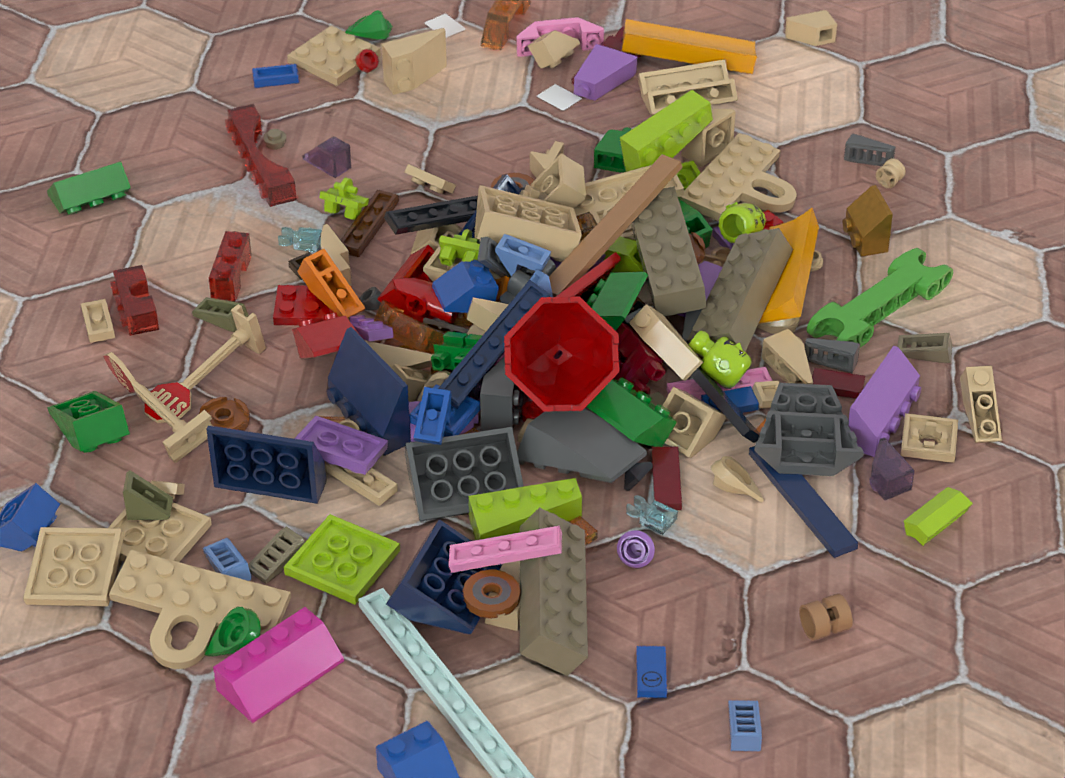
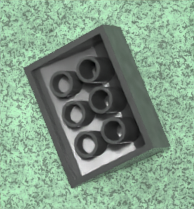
M512 427L443 437L441 445L418 441L409 442L405 445V459L419 522L469 514L468 496L524 487Z

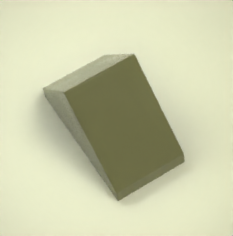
M129 470L126 473L123 488L127 520H167L170 518L173 497Z

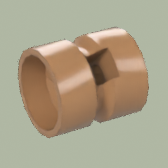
M841 594L825 597L821 602L813 601L803 604L799 609L803 630L810 640L814 641L827 637L830 631L832 633H839L852 627L851 610L846 599Z

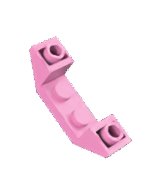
M578 17L536 21L516 36L517 57L531 56L532 53L528 45L541 35L554 30L578 39L582 50H591L596 44L601 45L604 42V29Z

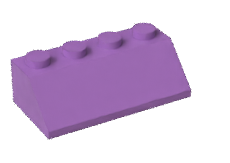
M896 346L892 347L850 407L848 426L857 437L856 443L858 447L862 448L864 454L875 457L881 448H886L890 434L892 432L896 433L900 425V419L902 416L905 417V413H909L911 403L913 401L916 402L921 393V387L918 386L920 375L899 347Z

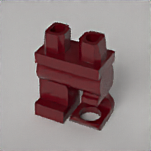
M621 323L616 329V332L619 334V373L613 379L619 380L624 378L634 385L633 390L636 392L642 391L649 395L651 389L647 386V383L650 379L653 381L661 380L666 373L662 367L664 360L639 336L631 325Z

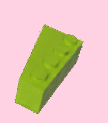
M691 90L621 136L620 142L626 172L650 166L661 155L673 158L713 120L711 103Z
M576 478L468 496L469 520L475 540L520 533V526L539 507L570 523L582 520V495Z

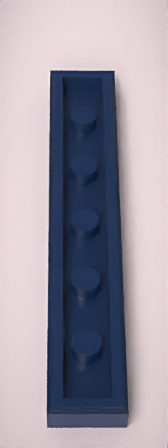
M529 280L438 389L451 391V405L453 407L459 408L483 379L484 375L488 373L503 355L504 336L541 297H550L548 292Z
M755 446L749 448L750 457L833 558L858 549V541L802 474L778 473L754 451Z

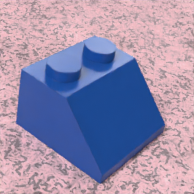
M472 260L471 262L461 261L432 283V288L444 312L468 313L473 297L495 302L499 289L490 270L478 262V260Z
M37 483L6 502L0 512V547L21 552L30 546L36 547L40 528L49 527L57 518L55 512L60 503Z
M428 720L376 746L377 769L384 778H460L444 740Z

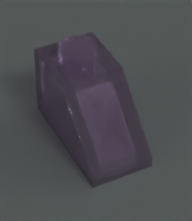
M335 136L302 156L303 160L334 178L352 168L350 145Z
M884 437L879 440L869 482L871 488L878 492L884 500L912 490L915 470Z

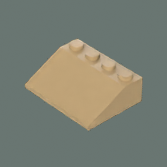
M479 185L475 225L477 239L481 240V237H490L499 243L503 235L507 234L551 251L550 256L552 259L563 262L579 245L582 233L574 208Z

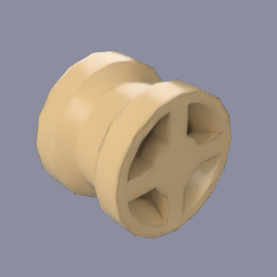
M889 159L877 170L876 179L883 187L892 188L905 176V167L899 160Z

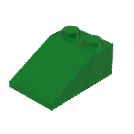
M97 391L47 407L49 414L71 446L80 452H92L98 448V445L106 442L107 444L117 443L122 440L123 436L130 434L122 404Z

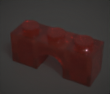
M225 231L209 275L211 298L236 302L241 288L240 272L247 271L252 257L249 233Z
M138 265L114 270V281H110L113 296H116L117 311H122L119 312L122 327L127 326L129 336L159 330L157 311L152 295L149 296L143 266Z

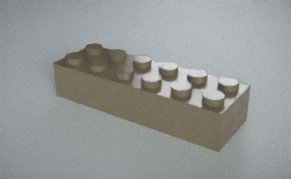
M675 186L663 188L631 223L643 270L648 274L646 281L653 307L665 317L707 307L704 283Z
M779 228L765 229L750 234L745 233L736 238L706 300L707 308L701 310L687 339L689 343L699 331H705L714 343L721 337H727L734 344L740 343L743 351L746 352L793 251Z
M539 507L520 526V533L560 526L562 531V553L520 560V654L568 676L588 658L585 530Z

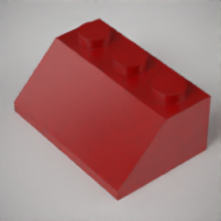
M429 244L409 256L378 297V300L393 317L422 325L424 317L434 318L430 316V310H427L422 316L411 314L406 307L407 296L396 292L393 280L418 278L433 283L423 271V267L435 252Z

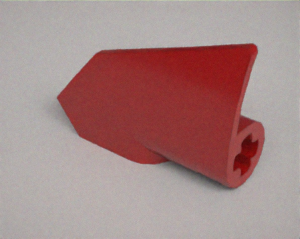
M418 278L393 280L396 292L407 296L406 307L411 314L422 316L427 310H430V316L451 324L454 323L459 312H444L432 288V282Z

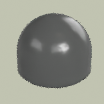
M376 287L367 289L359 298L366 308L365 310H377L383 306L378 300L381 292Z

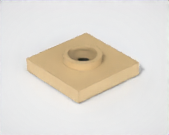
M905 413L901 456L954 463L958 420ZM924 438H930L935 440L938 444L935 445V442H929L925 440L923 444L920 442V440Z

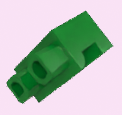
M448 331L443 335L444 343L442 345L433 344L432 368L439 371L443 369L454 370L483 335H468L467 333Z

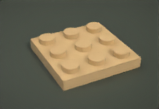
M329 26L288 54L287 59L288 63L296 64L297 67L338 86L360 70L356 64L358 53L364 49H370L379 57L381 56V48L351 34H346L334 26Z
M172 502L170 518L167 520H127L125 508L108 528H122L124 538L119 560L125 562L130 550L180 562L212 524L211 517Z
M41 527L23 597L26 605L109 606V593L113 587L124 538L122 528Z

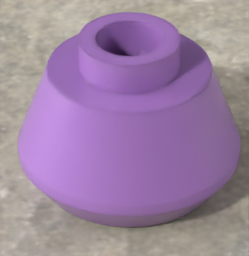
M632 530L623 534L619 539L617 553L625 565L632 568H641L653 559L655 547L652 539L646 533Z

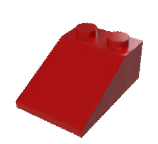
M337 312L322 316L323 321L314 323L313 319L298 322L299 327L292 329L299 357L312 358L338 351L347 328L352 327L355 331L356 329L346 315L338 317Z

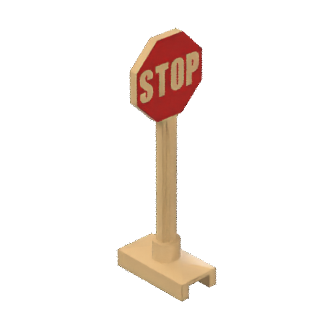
M237 304L231 310L237 328L231 335V338L182 383L175 382L157 385L150 392L179 419L182 418L191 409L190 390L238 346L245 345L259 355L266 349L256 314L252 313L246 317L242 306ZM145 403V415L157 423H165V421Z
M112 352L104 355L109 369L117 380L130 393L136 392L138 397L173 428L174 434L164 440L163 444L169 458L175 463L208 439L206 428L208 425H213L210 422L211 416L205 410L188 423L180 420L145 386L135 380L124 363Z

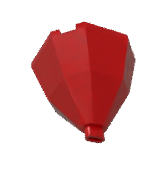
M580 296L541 297L504 336L505 375L544 412L582 411L619 373V334ZM559 350L562 351V355L558 359H555L554 355Z

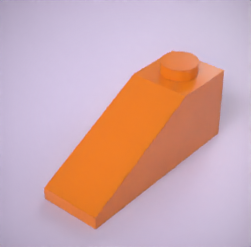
M324 248L303 259L297 272L310 291L333 312H337L338 316L346 315L349 319L351 316H355L366 309Z

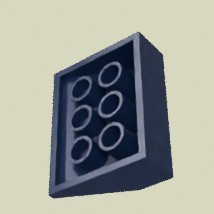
M352 327L347 328L328 375L327 396L332 404L335 403L341 409L345 418H349L358 425L359 431L388 440L387 450L383 454V456H386L405 447L406 443L411 442L408 385Z
M207 426L206 431L215 488L318 504L327 478L325 461L314 442Z
M439 519L423 541L386 602V605L411 621L471 635L481 617L470 612L467 608V604L463 599L465 582L473 574L483 570L494 569L500 571L502 564L451 573L449 568L450 545L471 542V540Z

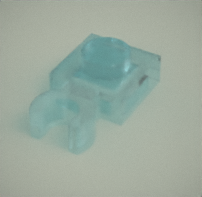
M283 227L281 229L282 236H278L280 246L293 245L294 250L317 252L321 244L322 230L299 227L298 231H293L291 228Z
M636 495L634 497L635 506L631 504L626 505L627 515L633 518L640 517L641 525L661 535L678 518V511L656 500L650 505L646 503L645 498Z

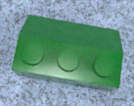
M120 161L55 182L47 190V193L60 214L67 212L68 215H72L82 211L81 207L90 205L93 208L104 204L103 200L112 197L113 201L126 196L125 193L131 189V186Z
M646 272L610 273L605 281L600 279L592 290L596 294L592 293L586 303L616 331L626 319L648 274Z
M624 378L619 380L612 379L586 406L632 441L654 447H663L677 423L675 419L669 416L671 411L659 404L655 406L651 403L652 398L642 391L636 392L633 390L634 385Z

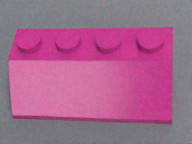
M304 607L215 665L213 671L216 690L249 721L254 723L344 662V657L325 624Z

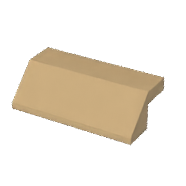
M725 60L644 72L637 75L641 97L650 115H655L691 90L708 100L711 105L738 101L734 78H728Z

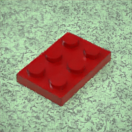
M278 285L273 314L274 325H298V322L313 319V322L317 323L323 321L322 316L335 313L316 297L307 285Z

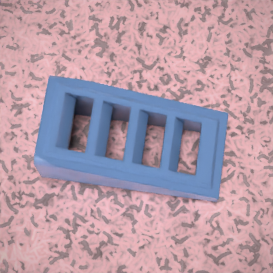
M229 538L203 548L204 554L215 572L247 581L251 580L252 577L247 561Z
M729 700L731 751H761L762 732L758 701ZM736 716H753V718H741Z

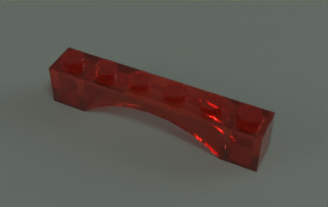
M250 104L228 109V119L225 120L227 132L232 133L233 143L235 146L238 145L241 159L245 158L247 171L252 172L254 184L259 185L261 198L266 199L269 207L296 201L295 181L289 169L270 161L256 147L258 140L262 136L260 115L255 105Z

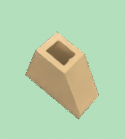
M827 10L786 18L785 37L813 46L833 43L836 41L837 23Z
M554 30L538 37L528 45V48L540 69L547 66L553 68L562 62V57L566 58L575 52L574 48L580 42L576 38Z

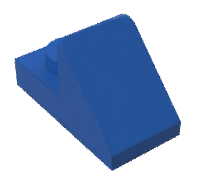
M424 387L413 437L415 441L437 445L442 444L445 426L450 425L451 391Z

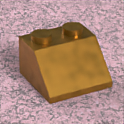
M872 185L846 208V217L842 221L843 230L845 233H848L853 248L857 249L861 257L888 252L893 213L878 187Z

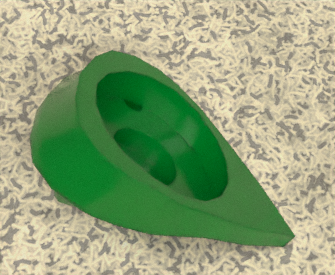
M376 10L370 15L358 19L346 29L345 33L371 39H386L392 30V24L384 18L381 11Z
M244 607L232 609L217 628L205 655L220 656L234 654L258 638L261 632L258 615L253 610Z

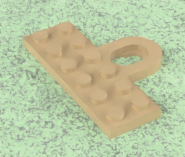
M739 133L686 188L684 196L679 197V199L701 214L719 221L722 212L726 210V206L735 202L738 203L740 200L754 204L765 211L786 212L793 208L797 193L788 182L765 173L779 158L781 150L774 148L768 143L755 140L749 135ZM753 187L766 188L778 198L754 190Z
M651 165L585 183L586 198L581 205H577L574 208L578 224L581 225L593 221L596 226ZM675 175L664 188L675 186L677 196H684V187L678 176ZM631 224L620 237L635 240Z
M130 550L109 593L111 601L159 613L160 615L150 635L151 652L156 661L161 665L172 669H184L197 664L204 658L207 647L217 628L232 609L244 607L253 610L260 620L261 636L281 623L290 602L291 593ZM184 621L194 623L198 627L194 640L189 642L184 649H174L171 646L173 641L171 636L172 628Z

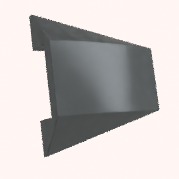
M779 383L770 411L767 413L764 427L762 426L759 440L756 442L754 449L778 473L834 476L861 459L864 454L862 448L858 447L856 443L857 437L854 431H851L848 426L849 420L847 416L843 415L841 411L842 406L832 385Z
M585 407L582 411L543 412L527 425L517 455L520 465L530 462L534 463L535 468L545 469L547 466L558 468L559 473L569 474L571 471L579 472L580 477L612 483L644 458L647 452L639 444L629 439L588 407Z

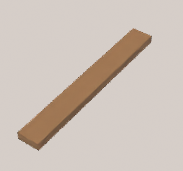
M661 155L549 276L553 297L559 295L588 272L683 168L681 161Z

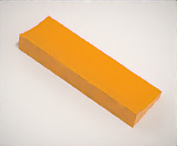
M629 19L625 20L622 43L623 52L691 64L725 60L727 70L753 74L757 59L755 42Z
M813 208L787 223L770 227V229L779 228L793 251L759 323L801 317L819 230Z

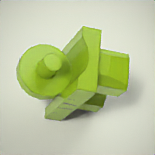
M347 177L341 183L335 182L334 188H329L327 192L320 191L319 197L325 200V212L339 213L340 205L346 206L345 218L352 220L358 217L362 207L367 206L369 198L356 195L358 188L353 187L352 179Z
M465 229L462 235L455 234L454 238L440 236L438 242L441 249L439 255L441 264L451 266L455 258H460L465 262L478 260L479 239L472 238L471 230Z

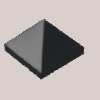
M651 462L636 463L625 472L624 489L630 491L650 471L653 464Z

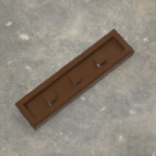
M381 190L375 192L368 205L364 207L340 240L347 248L349 255L361 256L386 221L384 219L385 213L393 211L399 203V195Z

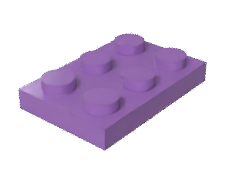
M315 416L294 438L314 442L323 460L327 463L364 475L384 454L388 446V440L319 416Z

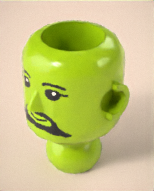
M737 202L729 204L719 218L720 233L725 240L735 243L736 238L741 234L762 231L766 222L765 214L754 204H738Z
M699 331L688 344L696 354L703 357L702 370L724 388H733L752 363L750 356L743 351L741 344H734L727 337H721L714 343L710 340L708 333Z

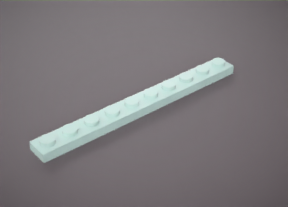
M379 589L358 599L360 609L491 777L534 778L406 617L386 605L390 596L385 589Z

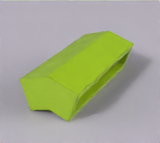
M946 487L904 520L906 535L915 538L924 546L965 514L973 503L961 491Z

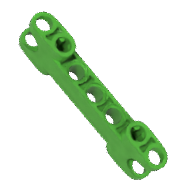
M919 248L911 249L897 257L890 264L886 278L844 306L832 301L822 307L810 319L807 325V333L814 338L834 335L838 337V341L859 343L861 348L871 339L874 333L873 326L918 295L926 300H930L938 295L951 281L953 269L948 265L937 267L924 266L926 253Z

